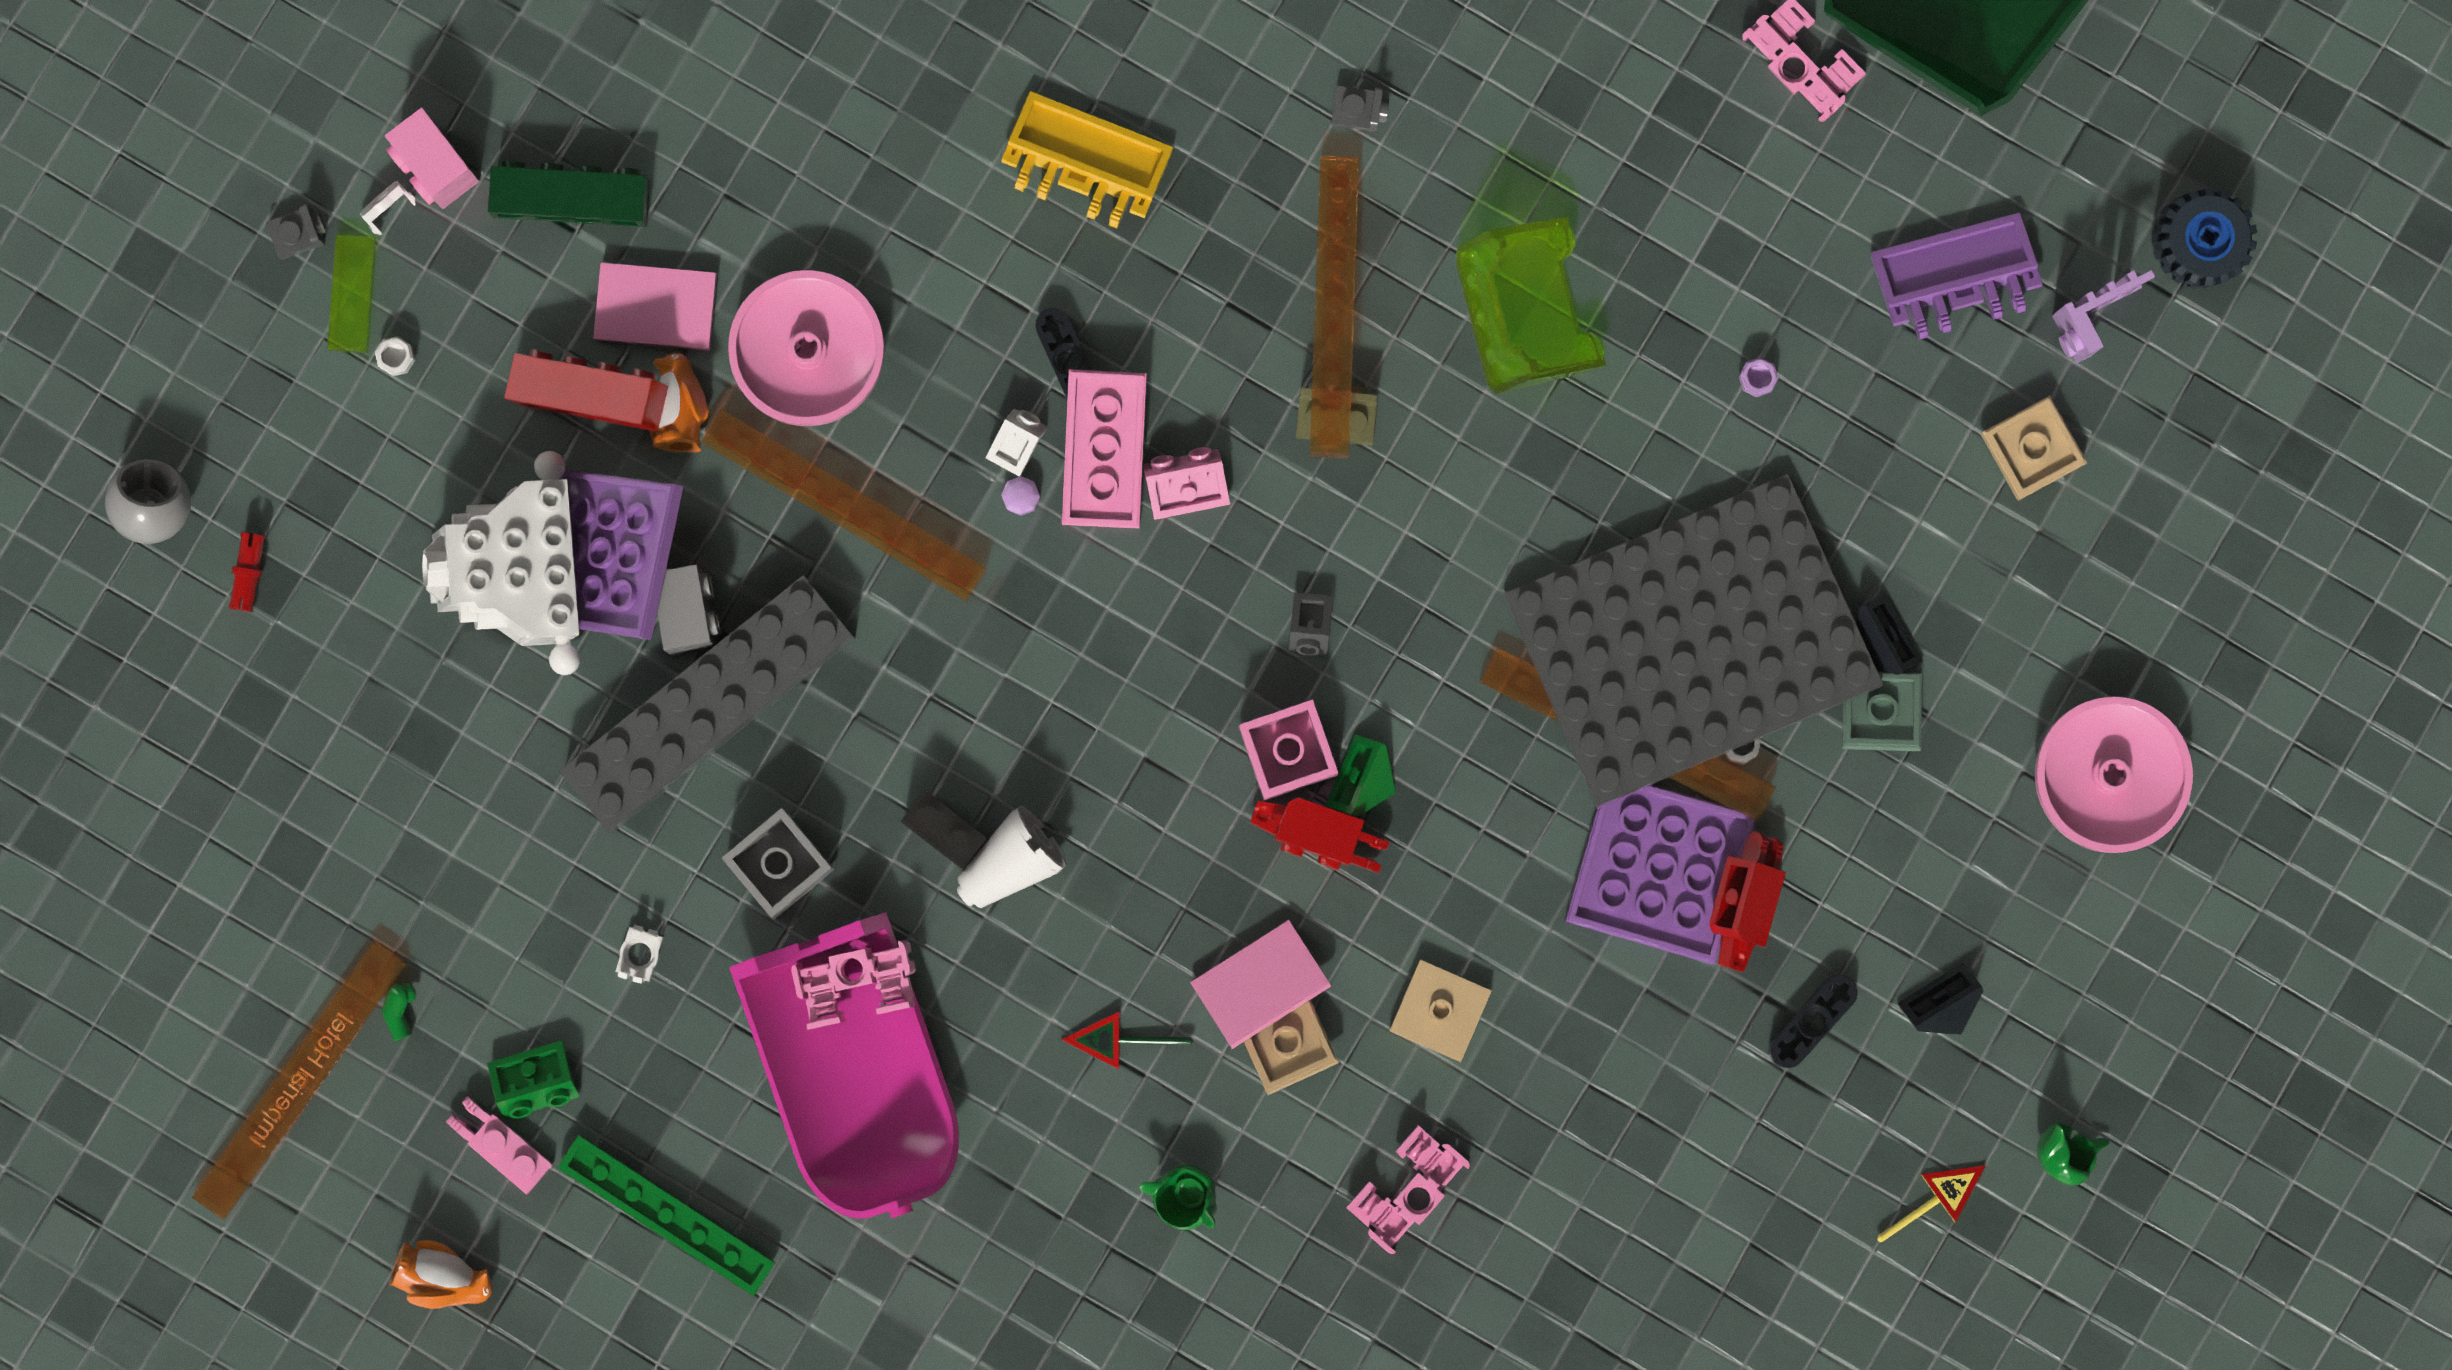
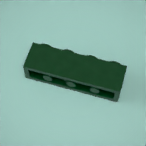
M502 161L501 167L491 166L488 213L492 218L647 228L650 181L646 175H640V170L634 168H618L617 174L602 173L601 167L589 165L579 166L578 171L563 170V165L554 163H541L540 169L525 168V163Z

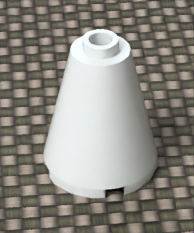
M1023 806L1012 810L958 876L960 886L957 887V892L968 906L975 904L977 907L983 908L1058 874L1067 866L1065 856L1053 836L1049 839L1041 830L1044 825L1031 811Z

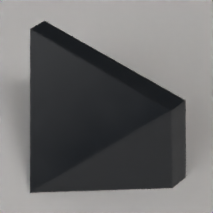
M1886 594L1859 607L1856 625L1876 667L1898 675L1923 661Z
M1962 963L1897 1004L1919 1032L1961 1035L1984 990L1965 964Z

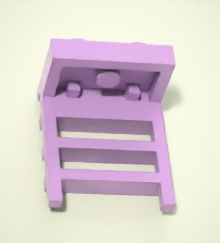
M2133 270L2117 283L2112 281L2095 294L2092 291L2084 295L2074 305L2072 302L2064 305L2052 316L2062 334L2059 337V342L2068 358L2073 356L2076 363H2079L2104 347L2088 315L2141 289V284L2155 278L2152 270L2137 277Z

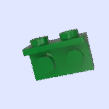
M562 1040L487 1063L495 1102L505 1119L524 1118L533 1111L549 1106L560 1107L580 1096L578 1088L573 1081L566 1047Z

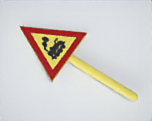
M1985 1166L1921 1174L1936 1196L1879 1234L1877 1240L1879 1242L1885 1241L1939 1202H1941L1956 1223Z

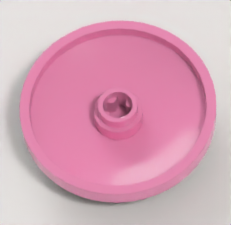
M813 270L784 273L773 277L757 287L745 299L737 311L730 329L728 343L732 373L747 399L767 416L796 426H817L831 423L858 408L870 395L879 379L883 367L885 348L879 319L865 296L845 280L832 274Z
M2126 697L2093 699L2067 711L2046 733L2037 753L2035 763L2037 795L2044 813L2050 822L2072 842L2084 848L2104 853H2123L2137 850L2162 838L2175 826L2183 815L2193 784L2191 756L2187 744L2177 727L2154 707Z

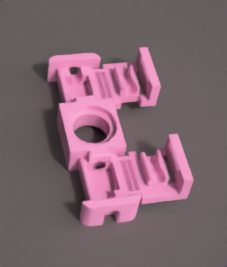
M1787 0L1771 15L1773 20L1769 24L1766 22L1769 16H1761L1751 28L1744 32L1742 40L1745 42L1749 38L1771 61L1768 69L1793 95L1799 91L1822 115L1818 118V121L1824 122L1844 104L1845 95L1841 98L1838 95L1841 92L1846 94L1860 79L1866 76V73L1841 49L1834 56L1837 61L1829 68L1823 66L1821 68L1823 72L1817 75L1820 69L1794 43L1798 39L1795 34L1803 26L1807 29L1813 26L1815 20L1796 0ZM1789 58H1798L1805 65V72L1798 79H1789L1783 73V64Z
M907 940L898 941L899 947L872 953L870 947L829 957L830 963L803 968L802 963L793 965L791 971L796 994L801 999L809 997L806 1000L810 1023L806 1024L807 1030L846 1021L844 1011H839L837 998L841 997L840 992L836 993V991L877 982L875 989H879L882 994V1002L879 1003L880 1008L876 1009L877 1014L916 1006L910 978H905V976L915 972V963L913 960L910 961L908 953L912 952L910 943ZM850 958L857 959L863 967L862 975L858 980L849 979L844 972L845 963ZM903 998H904V1002H903V1003H901V1001H900V1002H895V1003L886 1004V1002H890V1001L899 1000V999H903ZM837 1013L838 1016L835 1018L834 1016L820 1019L821 1016L831 1015Z
M1419 1125L1395 1152L1401 1158L1407 1155L1416 1163L1413 1168L1416 1171L1420 1169L1424 1174L1422 1176L1417 1172L1392 1201L1396 1204V1207L1389 1203L1391 1200L1388 1197L1385 1200L1381 1199L1374 1192L1377 1188L1370 1181L1346 1207L1367 1227L1371 1224L1376 1228L1374 1232L1369 1228L1368 1235L1390 1254L1396 1252L1392 1247L1414 1221L1420 1225L1445 1197L1441 1193L1442 1189L1462 1166H1465L1467 1169L1470 1167L1469 1162L1450 1145L1442 1144L1441 1146L1445 1149L1442 1152L1438 1148L1440 1144ZM1421 1187L1429 1193L1430 1202L1426 1208L1414 1210L1409 1206L1407 1197L1413 1188Z

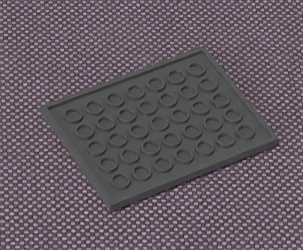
M1788 474L1513 589L1503 595L1596 808L1878 689L1883 685Z

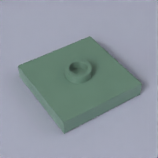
M1878 672L1883 683L1882 687L1843 703L1842 749L1921 751L1922 673L1902 672L1895 675L1891 672Z

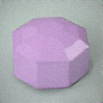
M1761 357L1746 362L1739 375L1743 391L1755 397L1771 393L1779 378L1774 364Z
M1022 476L1007 481L1001 494L1007 510L1019 516L1035 511L1040 499L1035 482Z

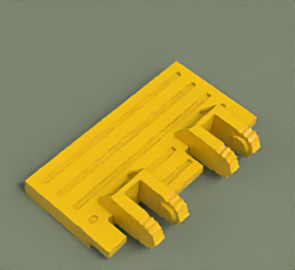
M1030 91L1001 162L1017 168L1022 154L1027 155L1015 184V189L1022 192L1029 184L1035 165L1046 169L1047 172L1037 190V197L1045 201L1059 168L1063 169L1058 180V185L1088 196L1094 182L1099 183L1086 217L1095 220L1101 211L1106 193L1119 199L1109 217V226L1118 228L1131 196L1135 197L1129 213L1145 218L1172 155L1173 147Z

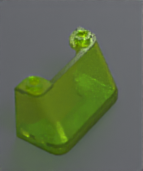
M1568 216L1488 230L1458 247L1456 265L1482 367L1489 388L1496 394L1594 371L1606 366L1603 343L1591 332L1580 333L1562 261L1571 256L1576 244L1575 234L1570 228Z

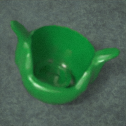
M2054 1123L2039 1138L2037 1157L2043 1169L2056 1181L2064 1185L2077 1186L2089 1178L2096 1165L2097 1154L2109 1145V1141L2105 1138L2089 1141L2072 1127L2062 1123Z
M1180 1165L1175 1169L1169 1170L1164 1176L1157 1178L1153 1182H1143L1139 1185L1141 1192L1153 1196V1205L1161 1220L1173 1228L1191 1230L1199 1227L1201 1224H1204L1209 1229L1215 1227L1213 1216L1217 1211L1216 1185L1211 1176L1202 1168L1193 1165Z

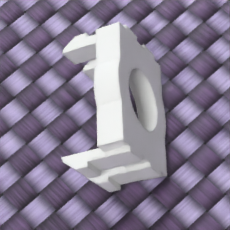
M398 181L393 182L359 213L370 225L369 228L374 234L381 235L382 233L372 221L403 194L415 206V197L410 192H407Z
M634 924L633 928L629 927L625 942L621 946L620 958L615 972H618V977L628 979L631 976L633 977V982L642 984V982H650L654 967L659 961V951L664 937L659 936L657 931L651 929L645 932L644 927ZM636 943H644L651 950V958L643 966L634 965L628 956L630 948Z

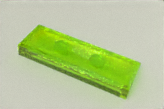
M336 235L327 346L329 351L368 354L376 253L375 237Z

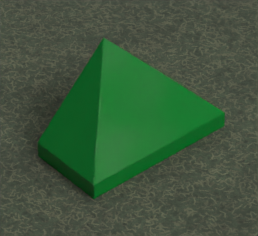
M1355 734L1325 806L1357 817L1396 792L1386 745Z

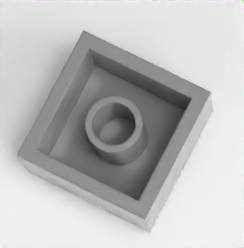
M697 564L669 569L665 572L657 615L663 650L671 656L712 649L717 645L716 638L722 637L718 614L715 615V611H711L709 600L715 599L712 577L708 573H704Z
M783 808L779 809L722 857V860L772 919L779 917L835 870Z

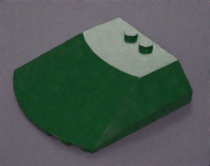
M1825 0L1824 12L1828 17L1973 112L1983 116L2012 100L2089 0Z

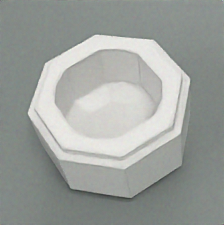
M398 336L383 339L375 351L378 367L392 376L408 373L415 362L413 347Z

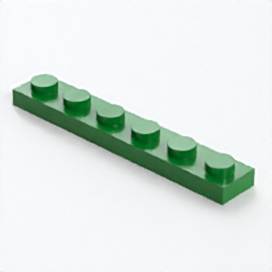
M581 1135L577 1136L557 1167L752 1296H755L776 1264L772 1259Z

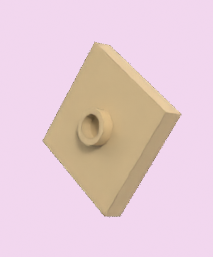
M2050 395L1980 433L2017 501L2087 464Z
M1419 960L1389 1032L1461 1062L1492 990Z
M1311 999L1244 1041L1268 1095L1339 1063Z

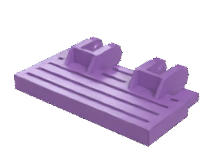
M2020 213L1871 252V261L1893 327L1909 323L1907 306L1918 340L1928 338L1929 329L1921 308L1932 305L1940 331L1942 333L1952 331L1943 296H1947L1952 311L1984 302L1980 289L1981 286L1991 317L1995 320L2003 317V307L1999 301L1996 288L2006 286L2013 309L2016 313L2026 311V304L2017 277H2022L2026 291L2042 287L2043 284Z

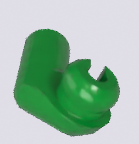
M404 982L401 985H393L388 990L382 1007V1015L394 1042L412 1035L404 1016V1011L407 1003L415 1000L416 991L413 985L408 982Z

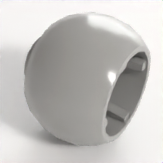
M138 460L123 466L109 481L105 493V510L112 526L123 537L142 544L159 543L176 535L186 523L191 509L190 490L182 475L172 466L157 460Z

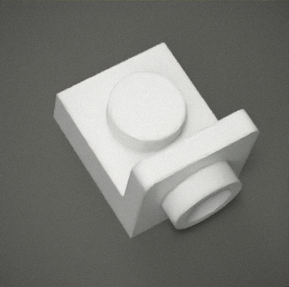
M1013 409L1004 420L986 459L1020 477L1039 440L1044 435L1047 426L1040 423V419L1033 413Z

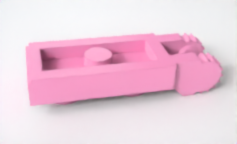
M467 1096L462 1102L465 1109L485 1122V1124L477 1133L473 1132L463 1120L454 1115L448 1118L447 1124L468 1140V1145L520 1190L526 1195L529 1194L554 1164L496 1114L491 1115L475 1100Z

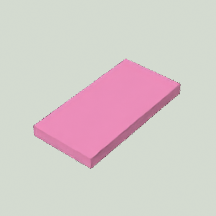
M1069 369L1062 525L1119 528L1140 527L1147 373Z

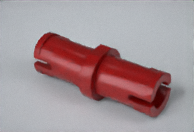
M240 532L241 539L236 566H232L231 572L235 575L228 608L240 610L243 598L241 611L253 612L258 578L262 577L263 570H260L266 535Z

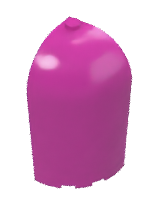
M885 912L818 935L817 938L768 952L729 967L796 1162L805 1181L815 1195L829 1208L844 1216L857 1219L870 1218L885 1212H889L892 1219L912 1212L911 1203L933 1195L945 1185L954 1170L959 1150L957 1115L913 987L912 992L916 1006L882 1014L876 1013V1009L880 1008L879 1003L882 1002L881 992L879 989H875L877 982L836 991V993L840 992L841 997L837 998L839 1011H844L846 1021L807 1030L806 1024L810 1023L806 1000L809 997L801 999L797 996L791 971L792 966L802 963L803 968L830 963V956L870 947L872 953L897 948L898 944ZM850 958L845 963L844 972L849 979L858 980L862 975L863 967L857 959ZM903 998V999H899V1000H894V1001L886 1002V1004L895 1003V1002H900V1001H901V1003H903V1002H904V998ZM837 1013L831 1015L821 1016L820 1019L834 1016L835 1018L838 1016Z

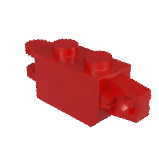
M1299 797L1288 802L1287 806L1258 801L1250 822L1276 836L1275 841L1282 843L1281 851L1298 857H1302L1304 851L1319 856L1318 864L1335 870H1339L1341 864L1346 866L1353 864L1379 873L1382 865L1376 860L1367 857L1362 858L1353 854L1357 841L1369 844L1370 847L1378 850H1387L1390 843L1387 840L1362 832L1364 820Z
M1753 831V833L1747 836L1741 858L1727 856L1709 922L1712 933L1722 936L1718 965L1742 972L1745 971L1755 945L1766 947L1786 872L1779 870L1782 852H1784L1783 843L1778 838H1768L1766 834L1758 831Z

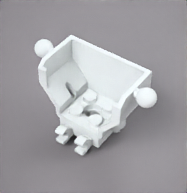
M545 451L538 455L534 463L535 473L542 480L524 481L518 487L515 486L507 492V496L498 504L467 505L466 513L452 514V524H445L432 534V543L423 551L422 573L424 585L430 593L431 603H437L438 612L458 611L460 623L474 622L476 630L498 629L521 646L556 644V647L549 656L550 666L560 675H569L578 669L580 654L571 645V639L579 635L568 484L567 479H560L565 472L563 457L557 452Z

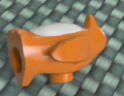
M680 353L669 354L664 358L655 359L653 364L659 370V382L667 385L668 390L658 432L649 430L650 436L653 439V446L674 453L701 452L699 431L701 424L708 417L709 407L706 403L704 391L693 372L691 363L686 356Z
M432 1240L418 1241L416 1243L417 1248H413L409 1243H403L397 1255L388 1284L409 1293L406 1296L409 1303L428 1309L483 1303L493 1292L492 1280L487 1269L475 1271L448 1246Z

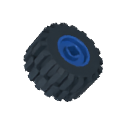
M2205 188L2184 194L2174 199L2170 205L2165 206L2160 212L2163 214L2162 217L2155 221L2153 227L2157 229V234L2152 236V244H2157L2158 249L2153 254L2156 260H2162L2164 264L2160 267L2165 274H2173L2172 280L2178 284L2185 282L2187 287L2191 288L2213 287L2225 283L2242 273L2243 266L2249 265L2253 258L2249 255L2250 252L2256 250L2257 241L2252 240V234L2257 233L2256 224L2250 225L2248 219L2253 217L2250 210L2243 211L2240 207L2244 202L2238 197L2229 198L2230 193L2220 190L2215 192L2214 188Z

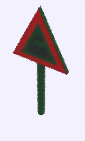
M1119 1011L1061 1039L1119 1069V1044L1191 1045L1193 1043L1191 1037L1119 1036Z

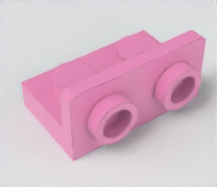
M1201 447L1191 450L1185 456L1173 458L1171 455H1162L1153 458L1150 463L1143 464L1154 520L1230 505L1223 464L1218 449L1211 450L1208 447Z

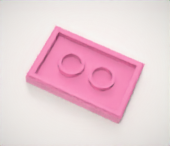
M601 262L593 339L604 342L710 351L717 273Z
M1289 920L1190 982L1232 1049L1331 987Z

